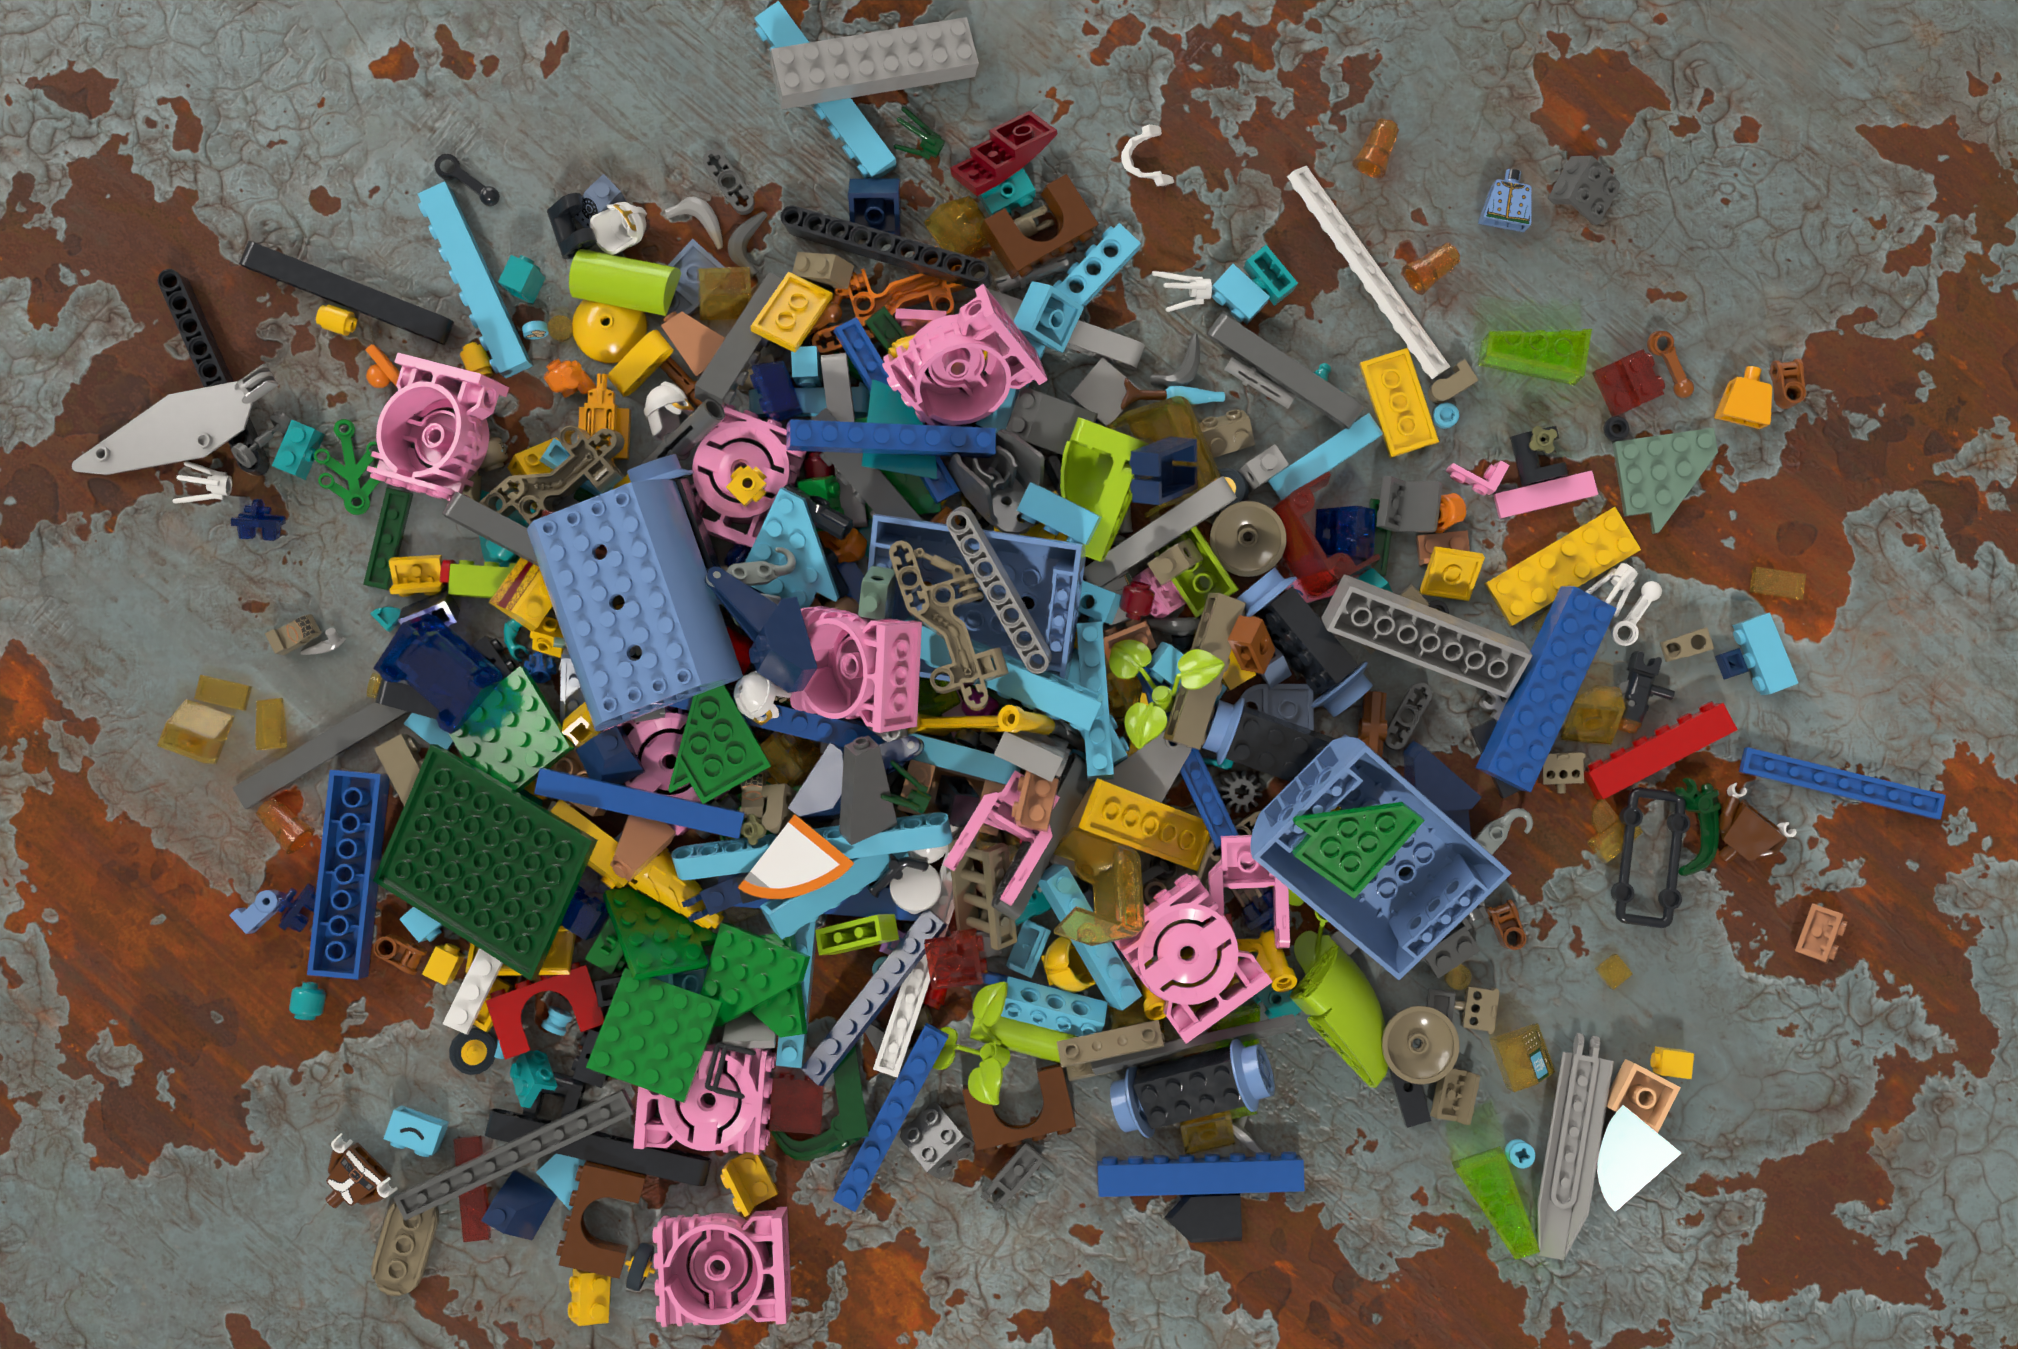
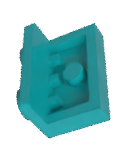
M530 1050L520 1054L516 1063H513L511 1066L510 1077L513 1080L515 1093L518 1096L521 1107L531 1108L541 1089L554 1091L557 1087L546 1053Z

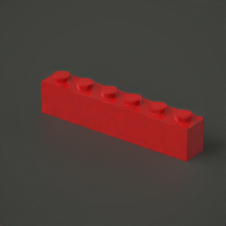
M1713 701L1707 702L1698 707L1699 712L1693 715L1686 713L1676 719L1678 723L1670 727L1666 724L1655 729V735L1649 738L1642 736L1632 741V747L1626 750L1624 747L1612 751L1609 753L1611 756L1605 761L1598 759L1587 765L1589 769L1584 771V778L1595 799H1605L1738 730L1724 703L1714 704Z

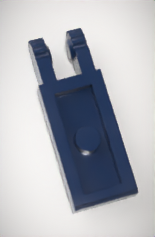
M749 873L739 874L682 901L683 907H690L700 900H703L706 909L696 911L688 916L689 921L693 922L708 914L711 916L741 903L742 899L737 878L747 876Z

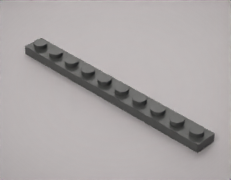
M625 1088L409 1188L397 1194L393 1199L404 1220H408L629 1117L636 1110Z

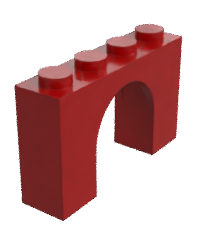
M580 962L571 964L570 975H540L541 981L532 984L530 980L515 984L516 989L506 993L503 988L489 993L491 998L485 1001L505 1060L531 1050L522 1024V1010L527 1000L539 992L554 991L565 996L573 1008L580 1032L603 1024L604 1017L601 1008L598 1006L597 996L586 965L581 966Z

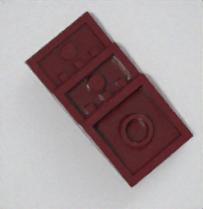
M1028 111L990 129V139L970 148L971 158L950 167L951 175L978 197L1001 184L1036 157L1058 134L1057 129L1032 111Z

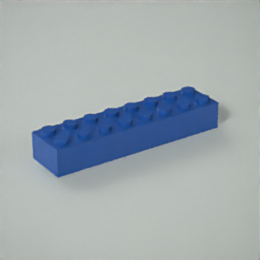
M1575 586L1560 587L1530 650L1533 656L1509 696L1485 750L1482 752L1475 767L1476 769L1519 790L1532 791L1617 608Z
M330 770L307 975L357 980L368 977L378 884L373 879L381 863L390 781L388 774L346 770Z

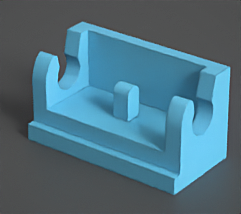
M1031 920L1023 922L1017 936V942L1012 948L1006 966L1011 970L1032 978L1051 929Z

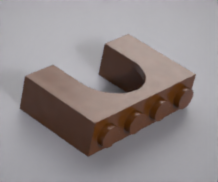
M1067 174L1047 184L1041 193L1042 198L1053 213L1058 224V234L1052 240L1037 242L1024 236L1006 208L983 221L980 230L1011 279L1019 275L1021 278L1027 276L1034 270L1033 267L1041 264V266L1048 264L1057 253L1061 252L1063 255L1073 249L1074 244L1081 240L1084 243L1095 235L1093 232L1099 224Z
M1060 1063L1037 1068L1043 1105L1038 1116L1031 1122L1023 1125H1013L1005 1122L997 1115L993 1105L976 1100L970 1094L968 1085L963 1086L962 1092L976 1151L982 1150L983 1153L997 1150L999 1145L1007 1144L1008 1147L1022 1144L1024 1139L1032 1138V1141L1047 1138L1049 1133L1057 1132V1135L1072 1132V1128L1076 1127L1063 1068Z
M586 1161L584 1166L579 1165L575 1181H579L578 1190L572 1191L569 1206H573L571 1216L566 1215L562 1230L567 1231L565 1241L560 1240L556 1256H561L559 1266L620 1279L628 1246L601 1240L593 1236L585 1225L584 1210L593 1201L606 1197L639 1204L647 1174Z

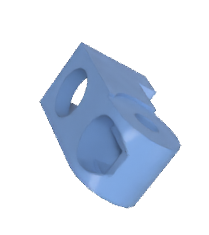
M277 890L262 891L256 896L255 902L247 909L237 908L229 916L245 934L255 933L282 908L284 896Z

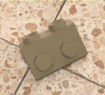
M1231 410L1224 416L1217 418L1208 417L1201 423L1196 424L1207 459L1255 445L1250 418L1244 410Z
M1452 1068L1445 1077L1437 1081L1430 1116L1470 1125L1479 1089L1480 1075L1464 1069Z

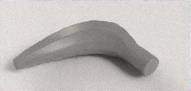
M694 196L687 197L677 205L665 209L668 218L683 214L696 217L703 224L717 249L723 247L717 216L706 201Z

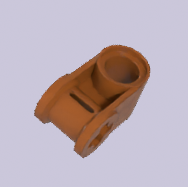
M1794 359L1792 362L1783 363L1779 360L1773 361L1770 366V376L1773 383L1775 403L1782 409L1792 408L1804 400L1806 396L1803 362L1801 359ZM1787 391L1793 394V400L1787 396Z
M1509 899L1500 906L1494 908L1489 906L1486 908V912L1489 915L1488 919L1494 928L1499 944L1506 949H1521L1526 943V934L1521 925L1514 902ZM1511 931L1517 935V941L1513 945L1507 942V935Z
M395 934L383 936L374 944V953L377 957L411 975H416L418 971L416 968L422 956H426L428 952L422 946L409 942ZM386 940L393 944L394 949L392 953H388L384 949V942Z

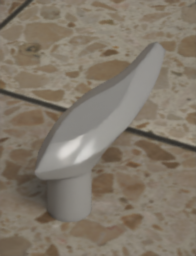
M329 628L325 632L328 637L327 640L301 651V655L330 652L342 645L346 638L339 637L334 628Z
M1238 1113L1235 1123L1231 1125L1236 1138L1254 1152H1263L1251 1134L1244 1128L1248 1116L1244 1113Z

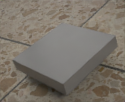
M1101 358L1072 392L1070 398L1082 408L1098 413L1097 420L1109 428L1124 411L1121 410V403L1126 394L1124 379L1126 377L1104 358Z
M749 1011L725 1025L722 1043L742 1048L765 1050L775 1048L777 1035Z

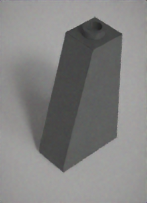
M869 736L856 738L853 742L844 745L839 831L846 841L853 845L898 825L893 803L881 799L882 794L891 796L880 746Z

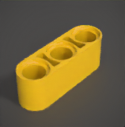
M657 329L646 334L609 372L607 377L623 397L629 396L673 353V348Z

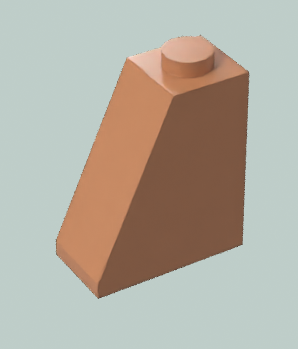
M674 311L663 319L665 323L661 327L698 378L702 375L725 338L681 311L677 314Z
M628 815L610 866L613 867L614 872L619 877L625 878L630 882L671 843L676 832L664 822Z

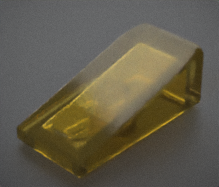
M283 698L256 701V750L287 748Z
M1620 818L1587 842L1603 863H1608L1622 851L1625 826L1621 823ZM1639 826L1635 827L1634 840L1643 833Z

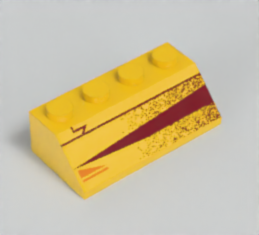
M523 558L519 559L489 601L490 604L531 632L540 625L552 607L540 568Z

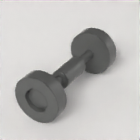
M281 411L273 413L270 416V420L274 427L270 431L265 430L253 440L254 444L249 448L242 443H237L231 449L234 457L245 467H252L257 462L253 454L256 448H262L274 438L273 434L277 431L284 435L286 434L291 419Z

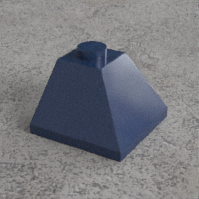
M616 725L598 734L575 750L589 778L621 785L645 773L622 726Z
M515 1169L493 1199L481 1221L503 1234L533 1240L557 1196L552 1190Z

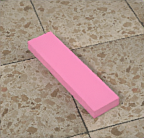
M1588 471L1496 493L1493 497L1498 517L1502 519L1597 496L1598 491L1593 472Z

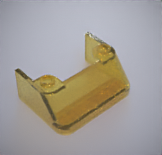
M1175 396L1127 411L1107 425V428L1114 429L1128 424L1135 437L1141 440L1152 437L1153 442L1168 437L1197 439V462L1173 461V464L1197 466L1198 489L1155 506L1144 513L1146 518L1173 509L1221 477L1189 401L1182 396Z
M1073 826L1060 840L1054 854L1075 861V871L1078 877L1083 881L1093 884L1094 912L1076 906L1056 926L1054 934L1090 946L1137 936L1145 927L1142 871L1139 854L1129 846Z

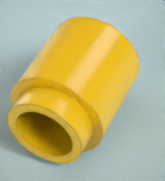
M333 305L320 306L316 315V323L321 325L323 329L344 336H348L350 332L353 333L357 326V319L353 312Z
M476 342L463 346L460 357L466 370L482 374L488 378L493 375V368L481 344L477 345Z

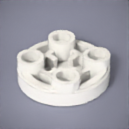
M929 865L925 872L905 867L902 870L903 877L900 880L893 879L890 882L892 899L901 909L911 914H918L930 909L937 902L941 893V879L938 872L931 865Z

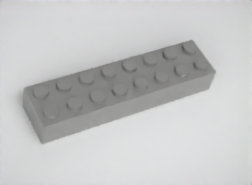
M967 17L771 49L770 65L781 109L975 77L979 64Z
M1345 574L1321 618L1327 631L1505 698H1509L1533 656L1523 642Z

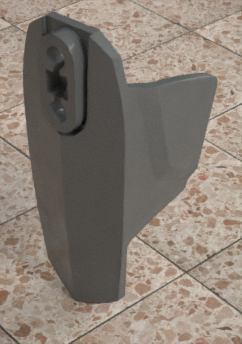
M968 424L961 425V427H970ZM1004 429L999 430L996 434V454L990 458L960 457L957 453L952 457L939 456L960 491L975 509L1003 533L1019 535L1027 533L1030 528L1039 524L1037 520L1035 524H1032L1022 519L1023 513L1017 511V508L1030 482L1042 487L1044 456L1015 433Z

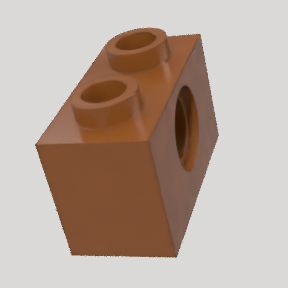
M1239 615L1228 638V642L1241 670L1264 674L1275 652L1270 635L1263 619L1255 616Z

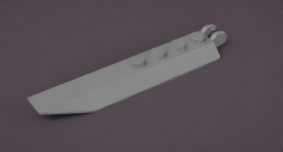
M1577 1033L1575 1036L1573 1053H1562L1537 1203L1538 1256L1564 1260L1589 1215L1614 1061L1598 1057L1600 1038L1597 1036H1592L1590 1039L1589 1056L1582 1054L1584 1035L1581 1033Z

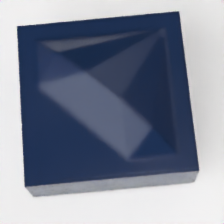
M1740 648L1715 656L1724 680L1749 672Z

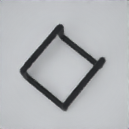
M717 1043L714 1047L705 1088L717 1094L744 1099V1094L720 1088L718 1085L728 1050L753 1056L756 1054V1051L730 1044ZM720 1048H723L714 1084L711 1086L710 1083Z

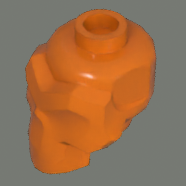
M558 358L546 366L548 371L544 375L545 382L553 392H561L564 398L578 390L581 394H588L589 390L597 388L593 380L576 360L561 362Z
M1458 494L1441 495L1436 531H1434L1435 533H1443L1453 524L1464 520L1466 504Z
M852 528L844 540H840L826 531L817 532L824 546L831 549L837 555L839 563L854 562L860 560L865 555L867 540L856 528Z

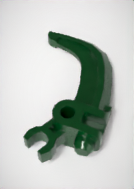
M1684 778L1682 781L1687 786L1686 791L1682 787H1676L1675 792L1678 796L1685 799V810L1698 813L1701 831V848L1698 855L1687 865L1680 867L1678 871L1679 875L1688 876L1706 869L1715 859L1719 839L1718 816L1721 815L1722 807L1718 801L1719 791L1714 789L1711 783L1702 784L1701 791H1698L1694 780Z
M840 1114L832 1119L829 1130L804 1141L792 1139L776 1123L769 1126L775 1141L782 1151L799 1161L820 1158L837 1150L840 1152L860 1140L843 1141Z

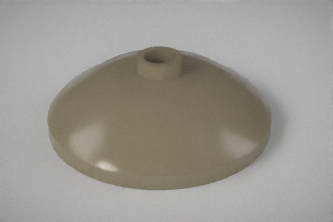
M1241 501L1228 506L1217 516L1211 528L1210 546L1225 570L1239 576H1257L1273 568L1282 557L1286 546V531L1281 518L1273 509L1260 502ZM1250 532L1253 537L1250 540H1245L1243 534Z
M1412 1006L1399 1011L1390 1019L1383 1032L1382 1053L1388 1067L1398 1077L1410 1083L1429 1084L1442 1079L1452 1070L1459 1055V1036L1455 1026L1446 1015L1431 1007ZM1419 1038L1420 1045L1415 1048L1413 1040Z

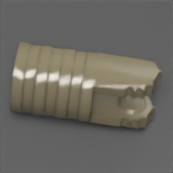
M1046 204L1013 220L1020 232L1027 238L1055 225L1053 219L1045 220L1037 226L1033 218L1043 215L1048 211Z

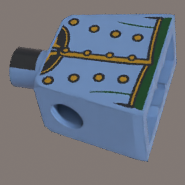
M1507 169L1505 179L1496 180L1493 183L1478 224L1525 232L1531 226V186L1519 183L1521 171Z

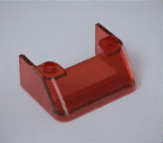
M1329 471L1294 490L1271 508L1281 518L1286 531V546L1282 556L1294 577H1297L1296 580L1303 592L1310 598H1319L1337 588L1344 574L1353 578L1361 575L1370 568L1375 567L1381 558L1377 554L1357 566L1351 557L1344 553H1337L1327 558L1302 515L1308 513L1313 508L1315 503L1313 493L1327 486L1331 477Z

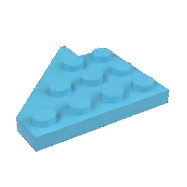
M783 487L780 488L745 563L765 561L778 566L786 565L788 563L787 557L775 551L777 547H783L793 553L796 559V566L790 574L780 576L768 584L751 587L765 594L779 596L781 599L797 597L800 609L810 607L817 593L836 602L839 599V595L807 502L803 497Z

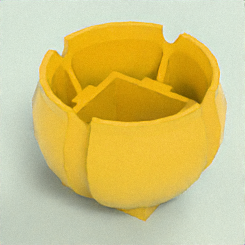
M1068 935L1054 940L1048 947L1045 955L1041 956L1049 986L1054 985L1063 991L1075 993L1096 984Z

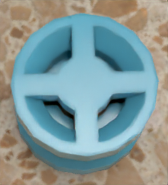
M550 1006L548 1010L549 1016L543 1020L541 1026L547 1031L564 1036L567 1031L566 1025L572 1021L574 1016L561 1008Z
M1514 1139L1505 1147L1506 1158L1516 1167L1527 1168L1533 1164L1535 1151L1525 1141Z

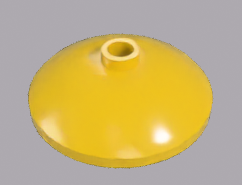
M584 299L578 305L572 321L573 336L582 352L595 361L607 364L619 363L647 334L648 328L647 318L643 311ZM604 319H610L609 325H602Z

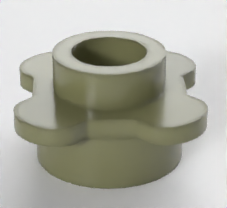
M1541 426L1534 427L1532 429L1531 442L1529 443L1530 449L1533 451H1544L1547 454L1553 452L1554 438L1557 437V432L1554 429H1542Z
M755 814L747 816V821L742 825L741 834L748 838L750 845H756L758 839L763 838L766 834V828L762 825V819L757 818Z

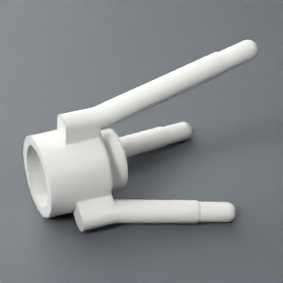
M1152 271L1153 276L1190 282L1164 283L1165 288L1189 289L1190 297H1194L1192 300L1167 307V312L1195 304H1204V299H1211V279Z
M185 461V466L213 476H208L205 479L178 475L177 479L206 484V489L211 491V494L173 499V503L209 499L223 500L224 495L229 496L232 491V477L228 476L227 472L215 471Z
M1621 563L1617 569L1612 567L1603 578L1585 592L1592 594L1612 578L1611 583L1615 587L1605 602L1609 604L1620 589L1624 590L1616 606L1617 609L1614 617H1617L1630 590L1635 585L1633 581L1638 573L1628 564Z

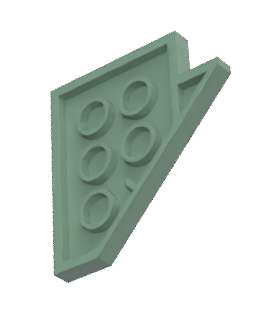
M1714 428L1612 443L1624 517L1649 513L1652 534L1659 533L1718 453Z

